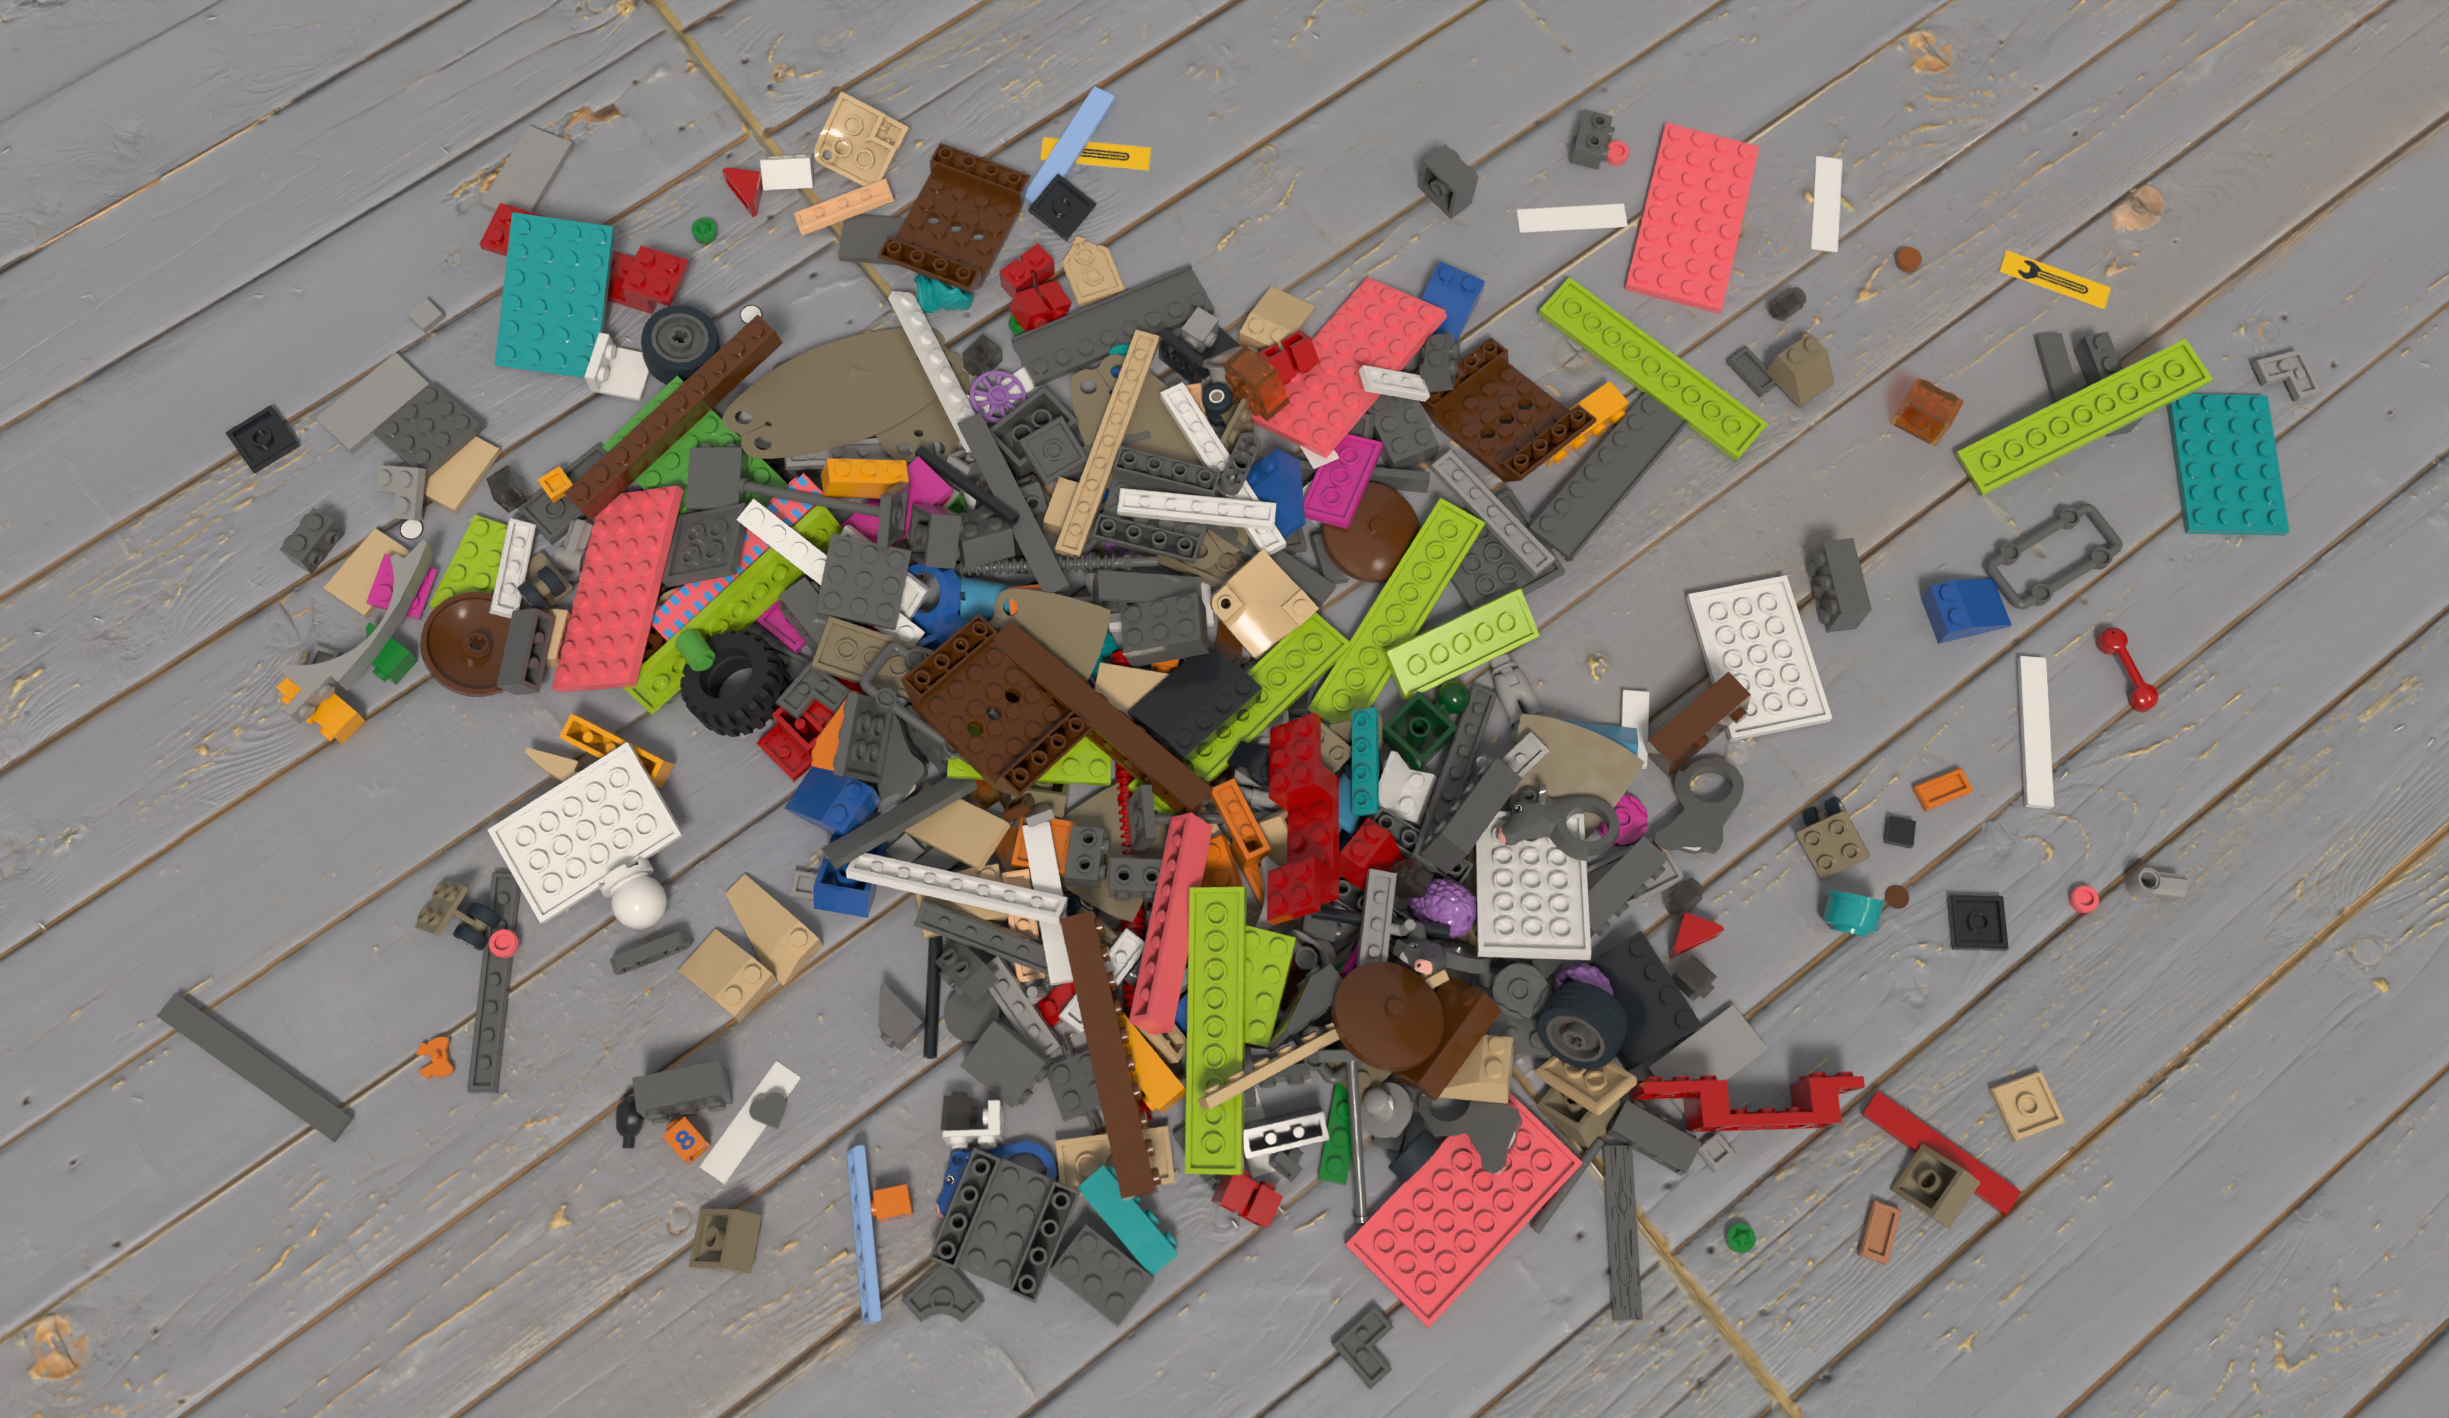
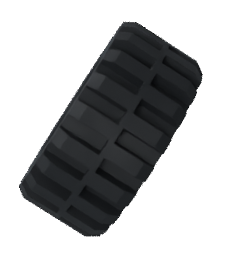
M734 630L725 631L724 635L716 634L712 636V640L707 642L715 653V660L712 666L707 670L694 671L689 664H685L682 671L685 677H681L680 687L683 689L681 696L686 703V707L705 727L722 736L727 734L729 737H738L740 733L748 735L753 733V730L756 728L762 729L766 726L765 723L769 719L773 720L772 714L779 708L776 701L789 687L787 683L790 681V675L786 670L787 665L772 646L756 633H750L746 630H738L736 633ZM752 668L750 680L740 692L731 697L719 699L720 689L728 677L739 670Z

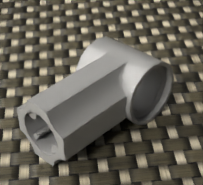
M579 519L571 521L564 544L560 545L556 550L554 557L555 568L576 573L582 572L585 553L592 536V524Z
M2144 868L2128 877L2126 888L2135 897L2149 895L2183 899L2188 890V880L2182 874L2157 872L2152 868ZM2141 879L2145 881L2146 887L2142 884Z

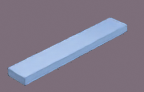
M1095 86L1093 87L1028 187L1024 199L1025 202L1032 205L1057 174H1060L1063 178L1067 177L1114 104V95Z
M859 1145L848 1150L846 1156L862 1324L870 1325L882 1319L865 1145Z

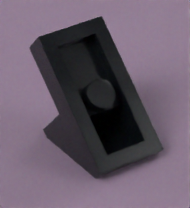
M1241 740L1226 763L1269 792L1270 757L1266 755L1268 749Z

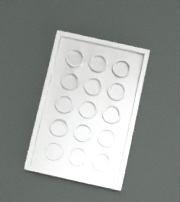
M1787 575L1687 595L1686 600L1712 685L1729 671L1751 694L1747 716L1738 724L1733 722L1726 728L1729 742L1831 721L1832 715Z
M629 742L621 745L488 829L490 836L536 917L543 924L599 890L598 885L604 884L602 878L612 870L623 864L627 868L638 865L637 859H648L685 836Z
M1499 811L1475 844L1478 957L1590 960L1591 939L1586 861L1576 860L1565 855L1548 837L1523 840L1512 846L1500 843L1497 838V832L1499 827L1508 819L1510 812ZM1577 813L1566 822L1567 828L1573 836L1580 840H1585L1584 814Z

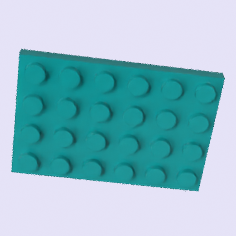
M512 212L495 366L585 378L599 332L603 333L615 227Z
M2188 394L2168 404L2167 410L2185 534L2285 536L2289 533L2268 395Z

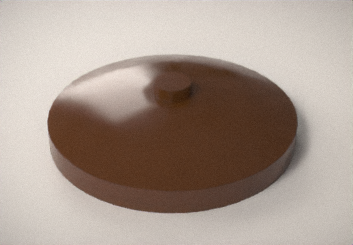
M1368 482L1349 529L1321 522V538L1329 558L1342 572L1359 581L1381 583L1389 580L1421 528L1415 511L1401 494L1388 486Z
M468 592L448 598L430 613L423 626L420 648L424 664L439 684L457 694L469 697H486L505 691L496 685L511 618L489 613L492 594Z
M1372 962L1361 965L1352 970L1343 979L1334 994L1332 1020L1338 1037L1352 1055L1371 1067L1384 1071H1405L1415 1068L1431 1056L1441 1041L1444 1031V1015L1440 1001L1433 989L1422 977L1404 966L1390 962Z

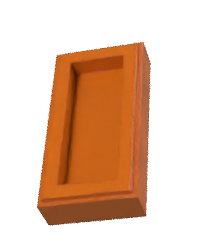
M1961 767L1912 788L1924 812L1974 791Z

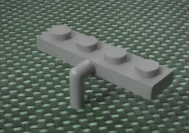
M1530 731L1500 761L1520 777H1523L1550 749ZM1480 753L1476 760L1479 767H1482L1484 763L1490 765L1493 762L1485 753Z
M1375 869L1367 871L1356 968L1372 962H1387L1390 934L1406 936L1416 927V923L1412 919H1408L1402 925L1391 923L1397 873Z
M997 956L986 966L999 979L989 989L990 993L1018 1034L1045 1056L1050 1057L1063 1047V1044L1035 1005L1046 996L1047 990L1044 987L1031 986L1026 992L1003 958Z

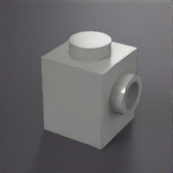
M1197 307L1181 329V340L1193 350L1202 353L1207 346L1211 347L1217 338L1219 319Z

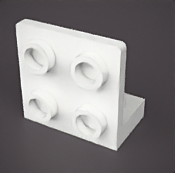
M599 332L585 374L590 390L592 392L640 401L650 374L644 362L642 352L616 347L609 334Z
M1391 751L1389 758L1383 764V773L1379 781V806L1389 810L1407 823L1420 827L1437 781L1436 776L1430 773L1410 770L1396 751Z
M989 1100L988 1109H983V1126H985V1130L942 1131V1138L946 1145H951L953 1150L969 1149V1145L980 1144L981 1149L997 1148V1144H1004V1117L1000 1100Z

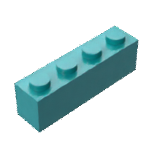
M1102 1163L1077 1185V1189L1152 1277L1178 1255V1251L1175 1249L1178 1245L1177 1241L1168 1231L1163 1234L1156 1225L1160 1221L1150 1209L1145 1212L1137 1204L1141 1200L1140 1197L1127 1201L1121 1198L1116 1171L1112 1164L1107 1168Z

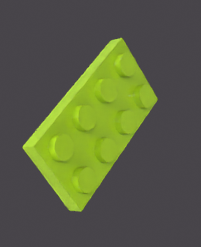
M474 515L429 604L433 610L448 598L462 593L483 592L493 595L507 525Z
M1246 925L1245 1042L1268 1048L1274 1034L1297 938Z

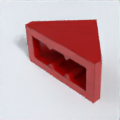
M728 167L722 169L728 187L751 216H757L763 192L761 173Z
M1684 913L1678 920L1669 951L1670 958L1679 956L1718 937L1724 931L1723 926Z

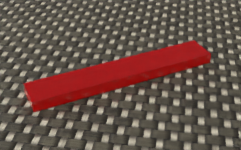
M1879 1091L1873 1094L1861 1113L1862 1116L1916 1153L1921 1145L1924 1144L1965 1169L1981 1182L1973 1194L2003 1215L2009 1213L2022 1192Z

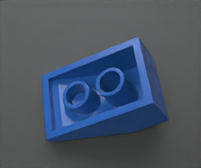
M1439 262L1421 299L1444 309L1447 314V318L1432 335L1452 333L1455 343L1458 342L1481 298L1485 284L1484 280L1444 262Z
M1276 449L1251 466L1246 481L1260 502L1276 503L1274 524L1282 537L1285 538L1306 524L1300 459Z
M1993 579L1944 582L1930 586L1920 597L1938 644L2008 628L2012 625Z
M812 766L785 806V809L838 838L865 824L881 801L874 788L854 778L834 775L832 770Z
M832 835L829 844L839 838ZM888 840L866 853L884 857ZM824 856L813 886L814 909L868 918L875 898L877 884L847 878L846 869L849 863L835 870Z

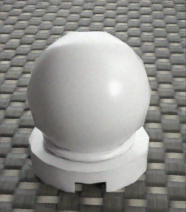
M646 858L637 859L638 865L629 868L625 864L617 867L602 878L604 884L598 885L604 897H612L611 908L614 916L630 929L643 930L656 925L665 915L668 903L665 889L656 879L650 877L654 869Z

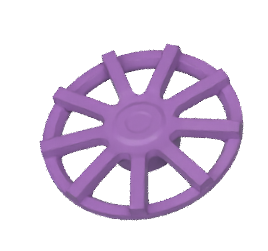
M989 371L981 374L975 379L969 392L973 411L976 413L981 412L985 422L997 423L1006 416L1004 406L1012 411L1017 408L1009 403V400H1022V403L1027 400L1026 392L1021 382L1013 375L1003 371ZM997 375L996 386L992 387L985 377ZM1001 375L1012 380L1007 387L1001 386ZM981 381L989 392L980 391L975 388ZM1017 384L1021 394L1009 395L1008 391ZM974 394L986 397L987 400L976 404ZM986 405H991L988 414L979 409ZM995 408L999 409L1002 418L991 417Z

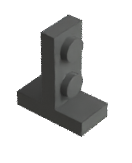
M1250 1046L1245 1047V1073L1254 1069ZM1304 1063L1293 1064L1256 1085L1259 1084L1260 1088H1272L1278 1082H1287V1085L1291 1086L1304 1083V1080H1308L1310 1070L1305 1067ZM1255 1085L1244 1091V1108L1256 1107Z

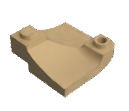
M840 92L816 143L814 157L822 167L864 187L885 178L894 159L901 151L910 128L886 116L881 111ZM827 151L832 153V157L829 160H825L823 157Z
M1264 549L1257 552L1221 585L1210 601L1214 614L1256 661L1298 626H1301L1319 609ZM1226 598L1229 600V606L1224 609L1221 607V601Z

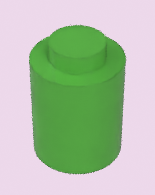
M695 629L687 630L677 638L675 642L676 648L692 670L703 671L712 666L715 660V653L699 631Z

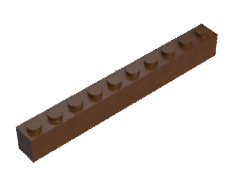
M757 314L564 494L592 521L783 344L777 333Z
M1011 621L997 633L993 642L1067 715L1076 709L1094 727L1086 737L1140 783L1152 785V793L1177 814L1192 813L1196 815L1209 802L1213 788L1210 787L1207 780L1193 773L1184 761L1175 758L1169 753L1165 745L1157 743L1143 727L1133 723L1124 711L1115 708L1102 693H1097L1092 689L1083 677L1074 674L1065 662L1056 659L1043 644L1037 643L1032 639L1024 628L1018 627Z
M1093 911L1061 918V928L1121 1198L1127 1201L1159 1193L1157 1185L1162 1184L1158 1167L1153 1168L1151 1157L1155 1156V1149L1152 1139L1146 1138L1144 1128L1149 1127L1145 1110L1140 1111L1138 1100L1142 1099V1092L1139 1082L1134 1083L1132 1072L1136 1071L1133 1055L1127 1054L1125 1044L1130 1043L1126 1026L1121 1027L1119 1016L1124 1014L1120 999L1115 1000L1113 989L1117 988L1115 974L1113 971L1109 972L1107 961H1111L1108 945L1102 944L1101 934H1105L1102 918H1097Z

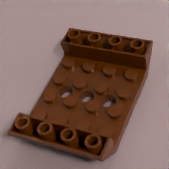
M939 143L930 160L931 173L896 237H887L878 254V258L972 292L982 287L1021 213L1030 182V175ZM931 218H936L939 220V223L932 225L927 223V221ZM957 226L962 228V231L953 233L950 229ZM975 235H982L985 237V239L981 241H975L972 238Z
M1491 337L1458 361V375L1455 378L1454 390L1430 392V397L1425 402L1420 401L1435 427L1503 482L1521 481L1597 422V418L1579 404L1570 411L1510 365L1508 350ZM1523 405H1529V406H1531V408L1528 409V410H1527V409H1522V410L1519 409V407H1521V406H1523ZM1505 419L1513 421L1511 424L1500 423L1502 420ZM1484 434H1492V435H1494V437L1491 438V439H1490V438H1485V439L1482 438V436H1483Z
M977 614L905 675L901 682L915 711L994 789L1019 798L1086 737L1094 727L1076 709L1067 715L993 642L998 632L980 614ZM1012 692L1016 694L1018 702H1009L1005 698V693ZM991 708L997 710L1000 718H989L986 710ZM970 725L979 727L981 735H971L967 727Z

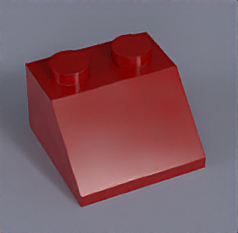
M1368 818L1340 852L1339 875L1365 892L1367 871L1369 869L1398 874L1406 862L1392 834Z

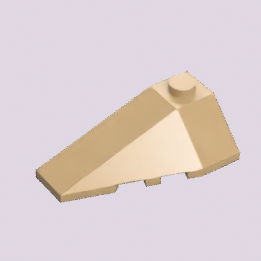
M746 874L725 893L762 965L773 973L783 986L823 947L820 939Z

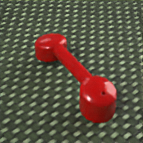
M2107 628L2097 636L2096 646L2105 654L2118 655L2135 686L2129 695L2130 705L2137 712H2147L2157 704L2159 698L2158 691L2153 685L2144 682L2126 648L2128 644L2126 633L2119 628Z

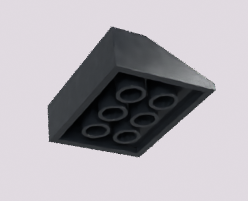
M1209 647V654L1189 657L1128 710V714L1157 743L1165 745L1169 753L1188 765L1260 701L1262 687L1242 668Z
M1642 931L1588 963V965L1598 968L1608 978L1613 990V996L1626 1012L1628 1029L1615 1055L1624 1070L1630 1071L1691 1035L1702 1026Z

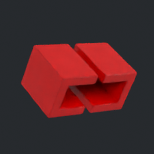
M1038 243L1021 255V261L1015 259L999 271L1001 287L1012 298L1015 293L1034 288L1032 272H1034L1035 285L1037 287L1042 285L1055 275L1054 259Z
M1053 281L1038 286L1037 291L1035 288H1030L1015 293L1009 310L1024 332L1067 316L1072 302L1058 282Z
M1301 330L1280 340L1283 346L1282 351H1280L1279 345L1275 343L1257 353L1266 379L1276 387L1288 384L1292 378L1296 377V373H1307L1320 363L1311 337Z
M1244 1169L1243 1175H1223L1211 1202L1232 1213L1237 1211V1216L1258 1227L1269 1228L1283 1198L1282 1195L1275 1192L1276 1187L1262 1180L1258 1184L1251 1179L1252 1174Z

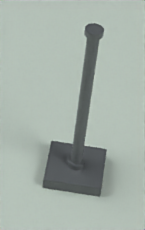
M741 478L738 484V492L740 494H747L748 492L879 517L877 547L889 548L905 535L909 483L899 481L881 495L880 507L749 482L746 478Z
M1141 785L1127 801L1132 854H1142L1156 840V825H1169L1171 817L1179 815L1154 813L1152 785ZM1274 812L1252 813L1258 822ZM1220 813L1196 814L1197 817L1208 824H1225Z
M1337 1040L1319 1050V1062L1346 1063L1356 1214L1353 1215V1222L1366 1223L1370 1219V1214H1367L1358 1078V1063L1360 1060L1347 1050L1341 1040Z

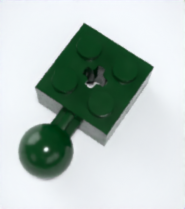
M1459 681L1444 683L1437 692V703L1435 705L1418 691L1382 726V740L1393 751H1396L1415 771H1420L1454 737L1457 726L1446 716L1448 714H1459L1468 707L1470 703L1468 688Z

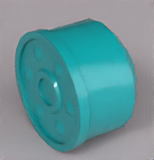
M1827 890L1826 895L1828 897L1823 921L1830 925L1831 930L1867 937L1869 933L1874 934L1878 931L1881 910L1885 905V901L1841 891Z

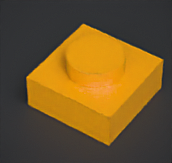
M560 466L537 479L553 503L566 496L564 493L573 485Z

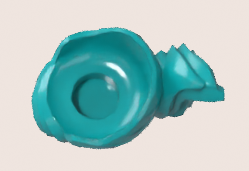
M922 274L914 278V282L917 283V299L924 312L935 313L941 308L946 311L968 310L971 308L974 295L971 292L931 278L930 282Z

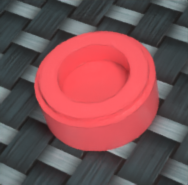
M1611 141L1607 144V147L1610 148L1606 162L1613 166L1624 164L1629 155L1628 146L1621 141Z
M2081 885L2071 891L2069 903L2075 911L2085 914L2098 906L2099 896L2092 887Z
M500 929L490 937L489 948L499 958H509L519 949V939L511 930Z

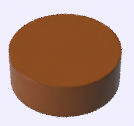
M1913 247L1902 248L1895 258L1896 266L1901 271L1908 273L1916 271L1922 262L1921 253Z

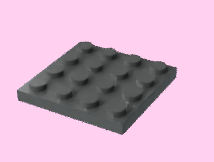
M1511 488L1497 495L1498 500L1529 529L1533 521ZM1470 510L1467 511V513L1476 517ZM1485 526L1451 579V582L1469 610H1472L1516 588H1521L1525 596L1561 577L1566 570L1554 552L1539 541L1556 559L1553 564L1537 577H1534Z

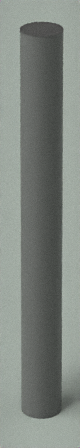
M1596 1138L1589 1148L1585 1150L1580 1157V1160L1583 1162L1582 1165L1553 1194L1532 1223L1530 1228L1536 1233L1540 1234L1603 1147L1604 1142Z

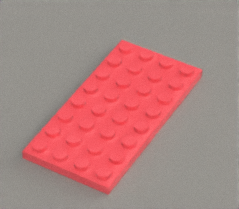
M1670 123L1665 124L1625 290L1721 313L1759 146Z
M1366 277L1312 339L1320 363L1307 373H1296V377L1292 378L1286 385L1276 387L1273 384L1251 409L1253 422L1261 428L1302 446L1323 458H1327L1381 395L1365 392L1359 369L1366 365L1401 372L1427 341V336H1431L1447 318L1446 311Z
M670 486L622 493L595 517L591 530L592 536L585 553L582 572L573 600L572 617L567 624L561 648L560 664L557 666L554 674L553 690L562 693L636 686L684 491L680 487Z
M1510 1092L1508 1104H1501L1518 1109L1523 1124L1518 1130L1516 1144L1508 1154L1506 1169L1500 1175L1489 1174L1482 1168L1481 1156L1467 1134L1449 1136L1434 1155L1345 1244L1427 1329L1583 1163Z

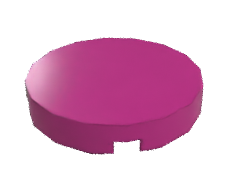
M1625 794L1614 807L1618 815L1620 831L1619 838L1616 839L1613 845L1619 847L1630 846L1639 841L1648 826V814L1642 802L1632 795ZM1604 821L1596 828L1601 838L1608 832L1607 824Z

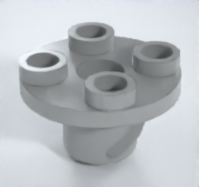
M1381 1083L1377 1088L1369 1090L1361 1102L1362 1127L1370 1135L1378 1138H1396L1400 1136L1411 1119L1413 1099L1398 1084Z

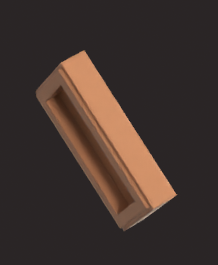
M1876 1200L1871 1202L1858 1256L1883 1265L1888 1264L1901 1209Z

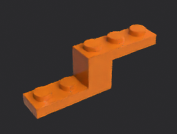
M1233 778L1213 787L1211 798L1233 838L1230 848L1262 910L1263 885L1259 868L1261 867V861L1266 856H1269L1271 848Z

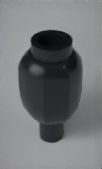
M623 1096V1102L617 1106L616 1129L623 1136L622 1148L633 1149L635 1137L642 1130L644 1117L636 1111L635 1096Z

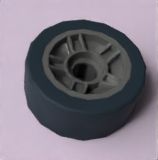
M1424 1129L1402 1150L1388 1168L1405 1183L1434 1155L1441 1144Z

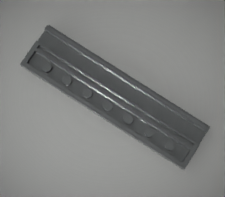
M1188 265L1042 325L1037 329L1013 337L1011 340L1013 349L1017 352L1034 387H1038L1103 360L1108 356L1109 350L1117 344H1131L1135 330L1159 336V333L1164 328L1173 331L1184 326L1197 307L1210 314L1214 313V307L1193 272L1192 266Z
M1645 392L1528 529L1529 532L1551 550L1554 548L1565 556L1564 560L1572 562L1687 426L1688 421L1682 420Z

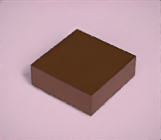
M1028 793L1007 802L1002 814L1005 821L1010 822L1031 813L1035 803L1032 794Z

